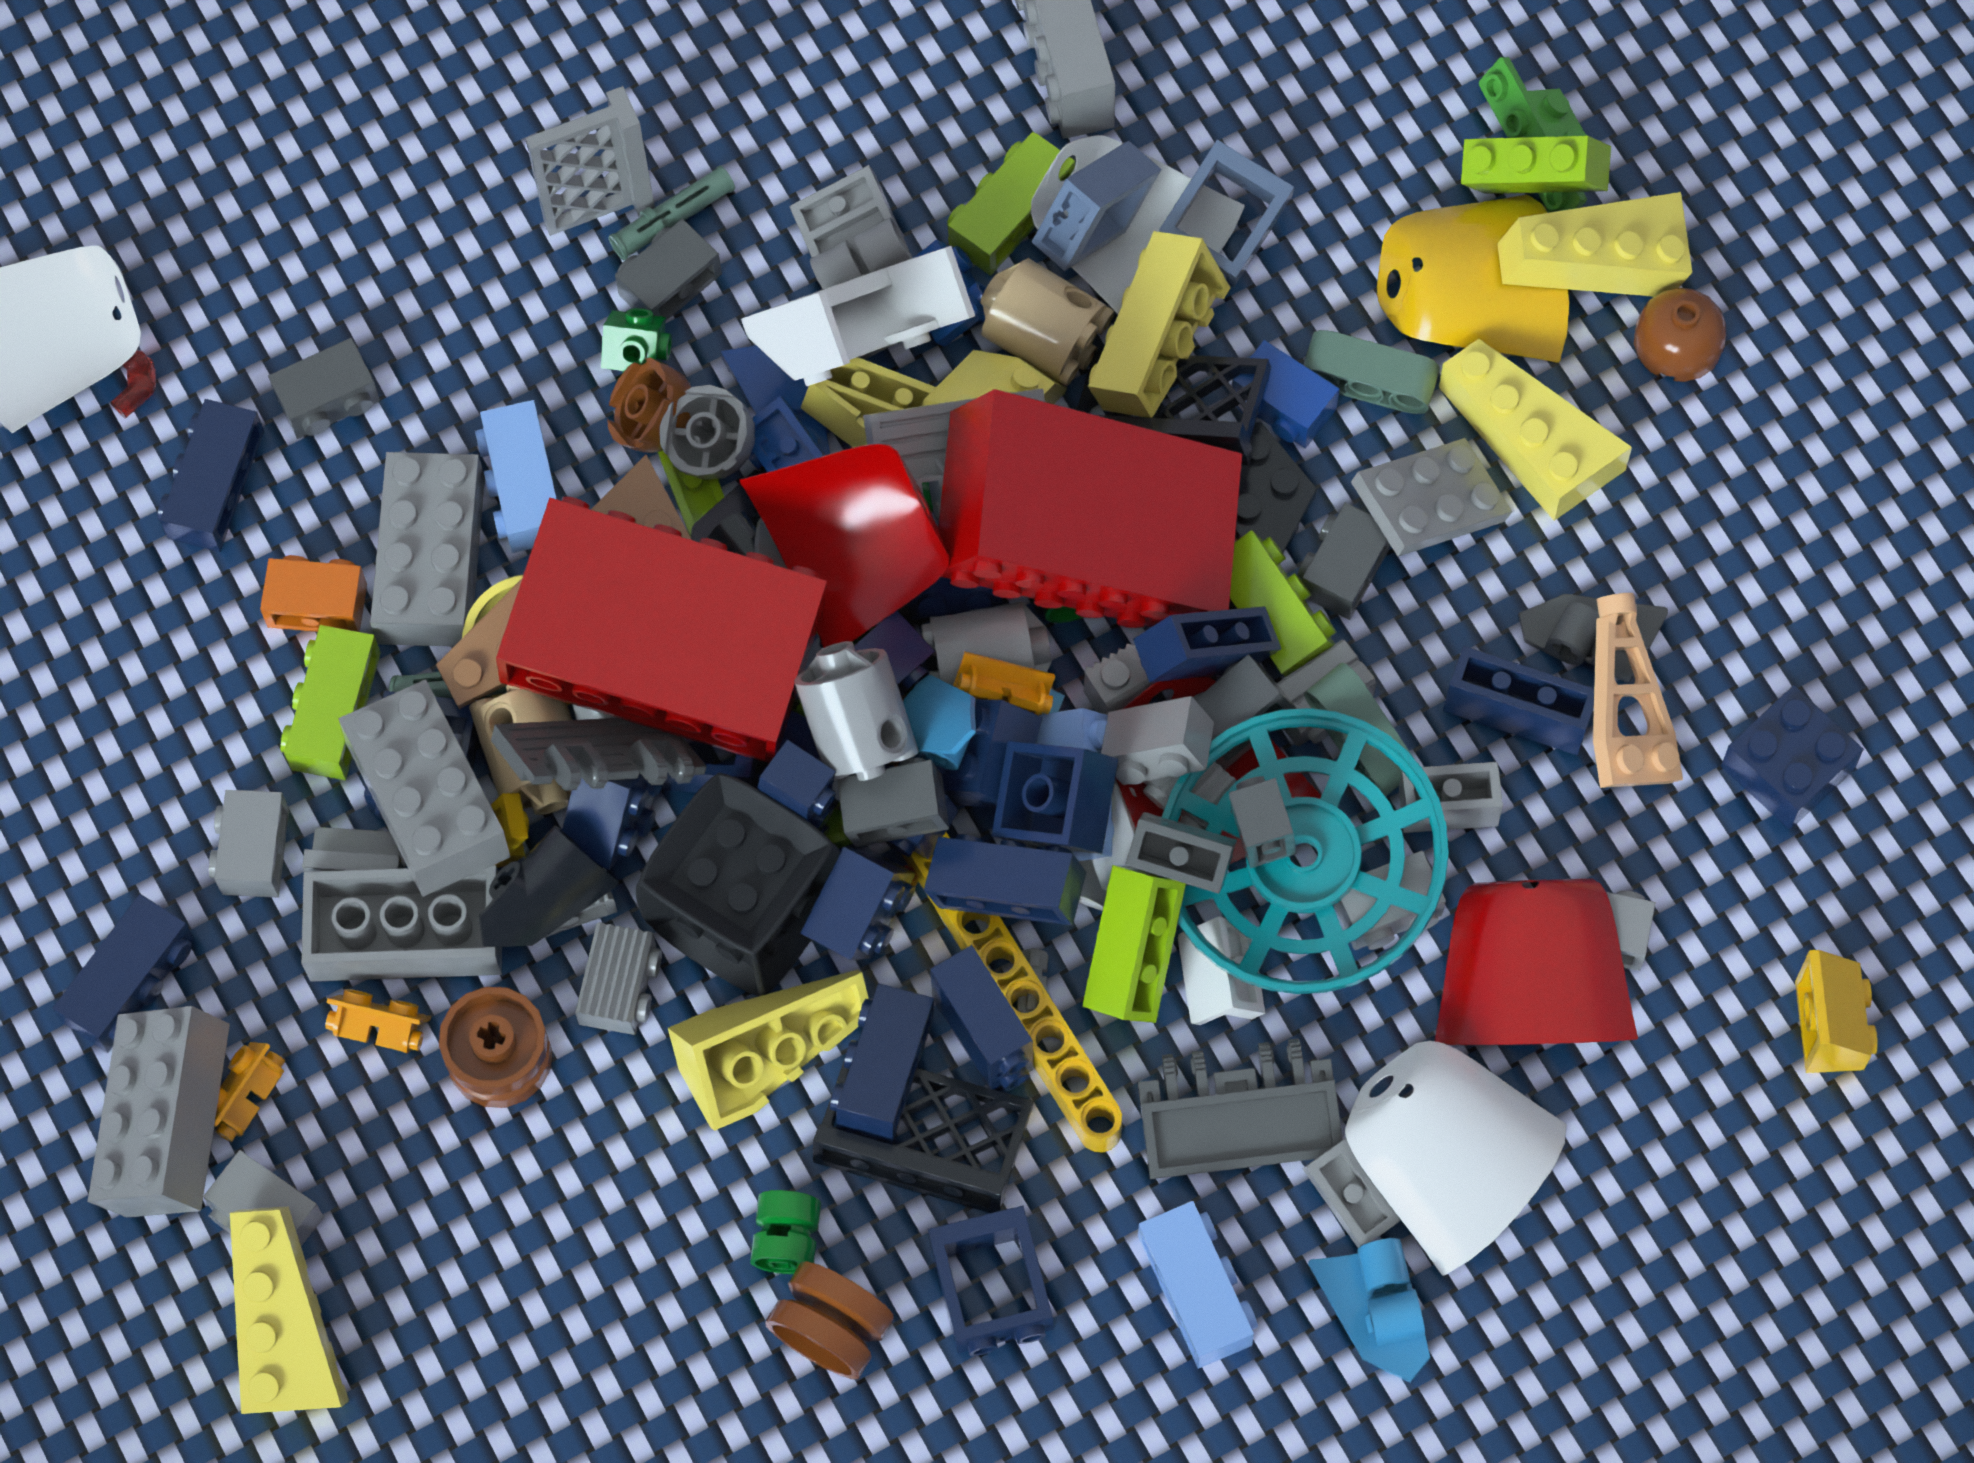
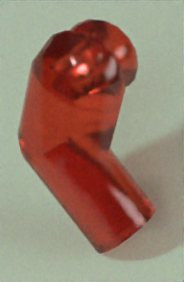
M136 350L134 355L123 364L124 368L127 369L128 387L110 402L113 408L125 419L151 397L156 389L155 364L141 350Z

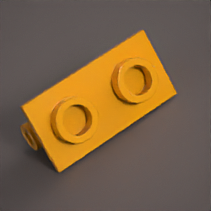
M964 651L953 686L972 695L975 699L1003 700L1039 716L1042 713L1049 714L1051 710L1053 696L1049 695L1055 679V674Z
M344 989L343 995L339 994L327 998L328 1004L338 1006L337 1012L329 1011L325 1028L332 1030L334 1036L367 1043L371 1027L375 1026L379 1027L375 1045L404 1053H409L411 1049L420 1050L424 1033L416 1031L417 1026L430 1021L431 1016L418 1013V1005L400 1000H390V1005L386 1006L371 1002L372 994L353 989Z
M250 1042L248 1046H242L234 1054L228 1065L231 1072L220 1086L214 1127L220 1125L216 1133L229 1142H232L236 1135L242 1137L244 1131L260 1109L246 1098L251 1091L260 1099L266 1100L284 1073L281 1067L285 1060L272 1051H269L264 1056L270 1048V1045L267 1043Z

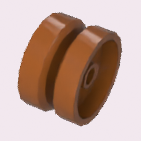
M484 987L466 993L449 1008L440 1025L439 1048L451 1080L468 1100L479 1105L507 1108L524 1102L542 1087L551 1070L552 1047L539 1010L525 995L507 987Z
M808 1261L801 1262L788 1283L789 1290L796 1300H778L765 1321L766 1327L788 1347L822 1368L852 1380L859 1379L872 1358L871 1352L864 1341H882L894 1320V1315L874 1295L846 1277L819 1264Z

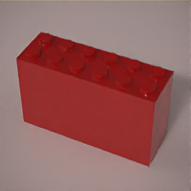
M993 389L950 411L938 526L949 555V566L941 577L951 579L950 583L960 588H976L978 586L991 588L995 596L1002 598H1019L1021 596L1035 599V605L1044 608H1060L1062 606L1076 609V614L1081 617L1101 618L1107 616L1116 618L1118 625L1128 628L1152 627L1166 617L1175 614L1229 610L1242 453Z
M565 496L560 501L549 497L496 656L500 683L770 763L779 751L797 695L794 680L805 669L825 605L827 581L819 579V573L806 567L793 566L792 570L773 565L774 561L771 558L760 553L747 552L746 556L727 551L728 547L725 544L713 539L701 538L700 542L681 537L682 533L670 526L656 524L654 528L635 523L636 519L620 511L610 510L608 514H603L590 510L589 504L577 498Z

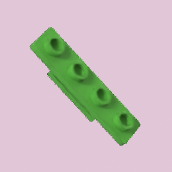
M1500 57L1480 79L1479 87L1507 138L1587 136L1561 89L1527 91L1509 57ZM1584 192L1538 193L1549 213L1581 208L1587 201Z

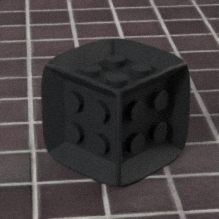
M719 772L698 790L647 861L635 891L640 913L645 922L653 927L663 939L695 962L748 993L756 996L766 995L786 976L812 939L801 934V931L840 855V851L819 829L797 813L748 783Z

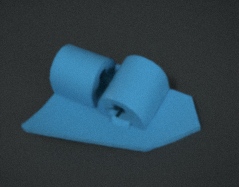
M928 675L919 681L903 700L919 750L918 754L911 758H923L926 761L932 760L936 766L957 770L970 738L976 733L975 697L932 675Z
M1397 1238L1380 1239L1362 1245L1358 1248V1253L1310 1259L1308 1265L1362 1360L1411 1383L1430 1360V1353L1417 1292L1415 1289L1412 1290L1401 1240Z

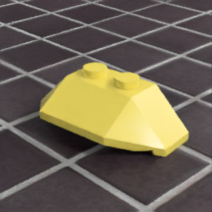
M973 350L923 400L921 406L978 398L993 389L1008 393L1043 389L1045 402L1055 404L1065 394L1067 387L1018 357Z

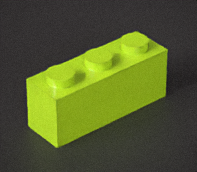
M1034 131L1022 143L1020 141L1014 143L1006 153L1003 165L994 174L992 172L986 174L979 182L974 197L966 205H958L949 216L947 221L949 246H959L974 265L991 276L1034 229L1035 224L1031 215L1032 198L1061 150ZM1068 157L1060 168V181L1068 178L1075 168V160L1071 157Z
M1590 136L1464 139L1461 184L1484 194L1608 191L1611 146Z
M1251 530L1234 543L1230 598L1237 609L1266 607L1282 648L1270 657L1281 674L1287 677L1335 645L1331 636L1336 633V630L1321 610L1315 614L1305 601L1311 596L1309 590L1296 573L1290 577L1287 575L1280 564L1286 557L1270 536L1263 540Z
M320 625L316 640H309L304 657L305 667H308L304 683L298 682L295 687L292 707L296 710L292 726H285L280 744V750L284 753L292 771L346 781L352 755L346 745L338 718L367 705L381 654L375 635Z
M1112 865L1082 1007L1122 1020L1156 1023L1186 886L1185 883L1133 867Z

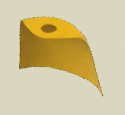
M1525 194L1497 200L1430 209L1400 218L1390 226L1383 238L1377 281V298L1382 310L1401 333L1416 339L1463 348L1480 339L1499 353L1559 363L1568 329V289L1502 284L1497 244L1519 217L1548 212L1542 203ZM1416 257L1420 258L1423 262V267L1418 272L1414 271L1412 262L1413 258ZM1396 269L1400 274V289L1395 298H1390L1387 292V281L1390 273Z

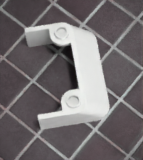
M948 246L742 318L741 321L747 337L794 381L803 378L806 386H810L832 378L830 369L850 363L849 360L901 341L905 349L931 341L930 331L975 316L952 246Z

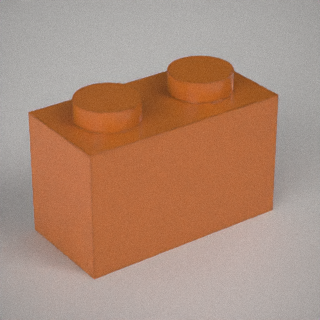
M288 555L283 557V559L269 558L260 611L268 628L318 632L319 626L324 625L360 632L367 582L361 566L344 559H333L329 563L310 562L308 559L296 555Z

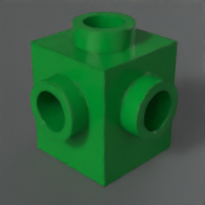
M633 308L626 312L612 310L603 324L601 368L619 370L624 373L628 366L634 362L641 365L646 363L645 358H653L661 362L663 360L668 361L671 353L672 334L665 333L666 317L654 316L652 311L642 308Z

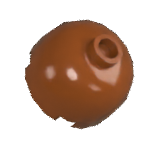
M1674 288L1660 292L1647 302L1636 321L1633 344L1638 359L1651 373L1660 376V373L1666 376L1675 377L1674 381L1686 382L1701 378L1715 368L1725 348L1726 322L1721 309L1709 296L1695 289Z
M645 358L646 363L641 365L634 362L628 366L618 379L609 401V406L616 408L614 422L608 419L607 421L613 440L630 449L651 453L663 451L660 444V424L671 402H674V417L679 398L686 395L684 391L690 389L691 385L683 374L669 365L653 358ZM683 412L677 416L676 428L686 429V425L691 418L689 412Z

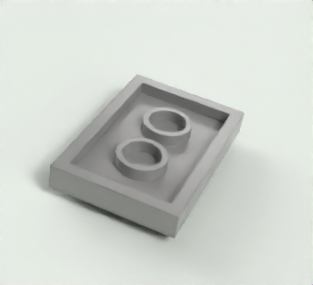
M1466 438L1358 471L1351 481L1398 557L1505 522L1513 512Z

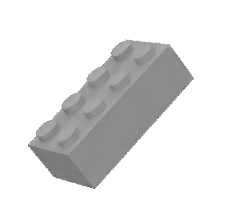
M1015 0L1018 11L1024 10L1027 22L1023 23L1027 45L1029 49L1035 48L1037 60H1034L1038 83L1040 86L1046 85L1048 98H1045V104L1050 124L1058 123L1062 139L1114 128L1115 81L1091 0Z
M386 452L370 624L378 644L454 647L462 639L465 620L475 601L485 476L479 455Z
M426 679L338 718L346 745L422 897L510 858L504 831Z
M492 865L422 897L408 868L304 872L301 963L310 982L502 975V947H484L482 945L478 917L493 900L489 894V888L494 877L498 874L496 865Z
M193 1006L118 1015L87 1202L126 1218L201 1211L230 1027L229 1023Z

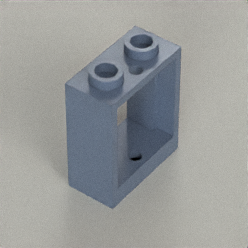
M1217 139L1160 227L1159 232L1190 236L1177 227L1213 171H1216L1268 203V208L1233 262L1208 247L1228 284L1235 287L1291 200L1294 186Z
M1128 140L1066 178L1035 234L1032 243L1061 269L1066 271L1126 233L1162 169ZM1067 210L1068 216H1066L1063 211Z

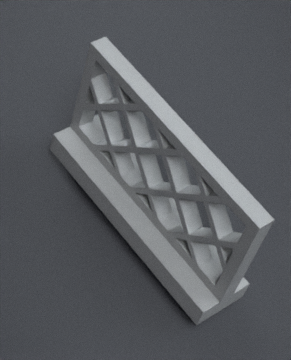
M623 86L606 92L609 107L525 138L544 224L549 236L630 205H634L639 217L640 212L647 207L655 208L640 122ZM600 128L595 134H589L591 131ZM553 145H556V146L552 149V151H550V150H543V149H545V148H548V147H551V146H553ZM576 146L581 147L575 154L570 153ZM599 149L605 150L599 157L593 156ZM557 165L562 166L556 173L551 172ZM580 168L586 169L580 176L574 175ZM604 171L609 172L604 178H598ZM561 187L567 188L562 194H555ZM585 190H590L585 197H579ZM608 193H615L614 195L604 198ZM566 209H572L571 211L562 214Z

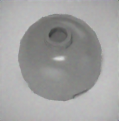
M712 385L691 387L684 391L686 395L679 398L674 417V402H671L668 406V410L660 424L661 447L674 466L686 475L703 480L726 478L738 471L750 457L755 443V423L745 404L726 389ZM683 412H689L691 418L686 425V429L676 428L677 416Z

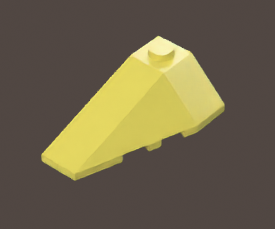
M860 970L850 971L714 1008L668 1028L678 1069L711 1129L716 1131L758 1112L770 1102L767 1097L787 1080L790 1082L795 1081L804 1073L801 1069L822 1050L830 1051L858 1027L862 1004L865 998L869 999L863 974Z

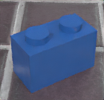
M1264 340L1250 357L1269 359L1271 365L1257 417L1270 425L1273 432L1282 440L1289 443L1296 442L1306 449L1336 411L1340 389ZM1240 374L1232 380V387L1235 391L1240 390L1253 381L1255 374ZM1236 406V408H1237L1241 413H1243V411H1242L1238 406Z

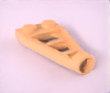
M1619 593L1596 599L1599 618L1596 619L1593 745L1600 788L1669 784L1682 781L1676 733L1636 622L1637 608L1634 593ZM1616 650L1626 651L1635 677L1634 684L1618 685L1614 677ZM1622 697H1634L1640 703L1647 722V732L1645 735L1623 736L1619 731L1618 704Z

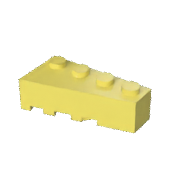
M1681 192L1519 217L1497 243L1502 284L1655 297L1662 291L1679 288L1692 274Z
M1153 231L1147 248H1144L1140 253L1136 274L1131 285L1124 291L1122 307L1114 325L1110 326L1107 331L1105 347L1098 363L1092 367L1089 375L1088 388L1103 410L1152 418L1177 377L1175 364L1179 358L1188 359L1195 348L1193 335L1198 326L1207 327L1213 318L1214 311L1210 308L1215 298L1224 299L1230 290L1228 282L1202 238Z
M1476 340L1443 363L1439 389L1554 521L1626 471L1632 449L1630 445L1482 340Z
M289 1206L241 1209L231 1212L230 1227L241 1414L344 1406L349 1402V1398L338 1372L337 1360L331 1341L329 1342L320 1314L319 1302L308 1276V1267Z

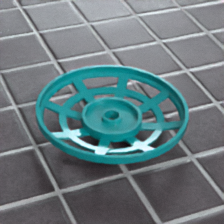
M1312 708L1278 710L1252 717L1225 730L1211 741L1206 770L1186 773L1179 777L1171 790L1162 817L1178 822L1183 810L1207 822L1206 831L1221 835L1223 830L1241 839L1233 813H1231L1229 792L1237 790L1236 785L1249 778L1263 776L1265 781L1276 778L1294 833L1295 846L1300 843L1310 844L1317 850L1318 856L1316 861L1307 867H1299L1290 860V857H1285L1251 869L1246 857L1247 867L1227 873L1224 886L1219 894L1192 885H1186L1178 918L1179 927L1195 948L1218 968L1242 982L1269 991L1291 994L1327 993L1354 986L1381 973L1401 958L1422 935L1437 909L1445 886L1449 858L1447 825L1439 797L1427 774L1413 756L1387 733L1361 719L1336 711ZM1312 727L1334 730L1348 736L1337 762L1327 758L1311 756L1287 757L1278 760L1268 732L1286 728ZM1250 739L1260 767L1251 770L1236 781L1222 796L1217 805L1191 792L1199 778L1217 759L1235 746ZM1366 743L1380 750L1399 766L1416 788L1421 798L1420 800L1394 811L1381 790L1367 777L1355 770ZM1311 772L1330 776L1320 799L1314 797L1292 798L1284 775ZM1348 784L1356 788L1370 801L1378 811L1379 818L1357 827L1353 825L1348 816L1338 808ZM1428 818L1433 834L1434 862L1431 883L1427 895L1424 896L1400 887L1405 863L1402 829ZM1388 836L1390 843V865L1388 877L1384 881L1360 871L1362 861L1361 846ZM1255 886L1261 896L1271 903L1260 926L1253 925L1240 914L1229 900L1227 894ZM1351 889L1377 899L1372 908L1360 920L1349 928L1342 930L1333 905L1341 901ZM1213 899L1227 921L1241 934L1252 940L1240 964L1226 957L1204 937L1192 921L1185 906ZM1391 905L1417 914L1410 928L1392 948L1373 962L1358 969L1349 948V943L1371 930L1386 914ZM1288 912L1301 914L1315 913L1324 937L1296 940L1277 935ZM1270 949L1292 954H1316L1330 951L1340 976L1324 980L1293 981L1272 978L1260 974L1258 971Z

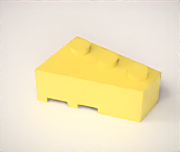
M856 357L849 360L850 363L830 369L832 378L808 386L801 409L854 448L867 445L863 415L919 407L936 387Z

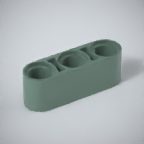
M1318 330L1313 333L1303 363L1304 366L1340 389L1339 395L1410 414H1423L1427 412L1440 372L1439 365L1434 360L1423 355L1328 330Z
M1343 662L1338 664L1304 692L1305 699L1310 708L1336 711L1361 719L1387 733L1410 753L1364 682L1347 664ZM1325 729L1341 752L1348 735ZM1367 743L1355 767V770L1374 783L1385 797L1399 786L1402 770L1380 750Z

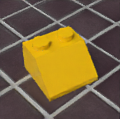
M1809 950L1795 980L1805 1072L1864 1070L1872 1056L1871 1054L1877 1053L1875 1025H1868L1866 1008H1870L1872 1003L1869 979H1862L1859 962L1821 950Z

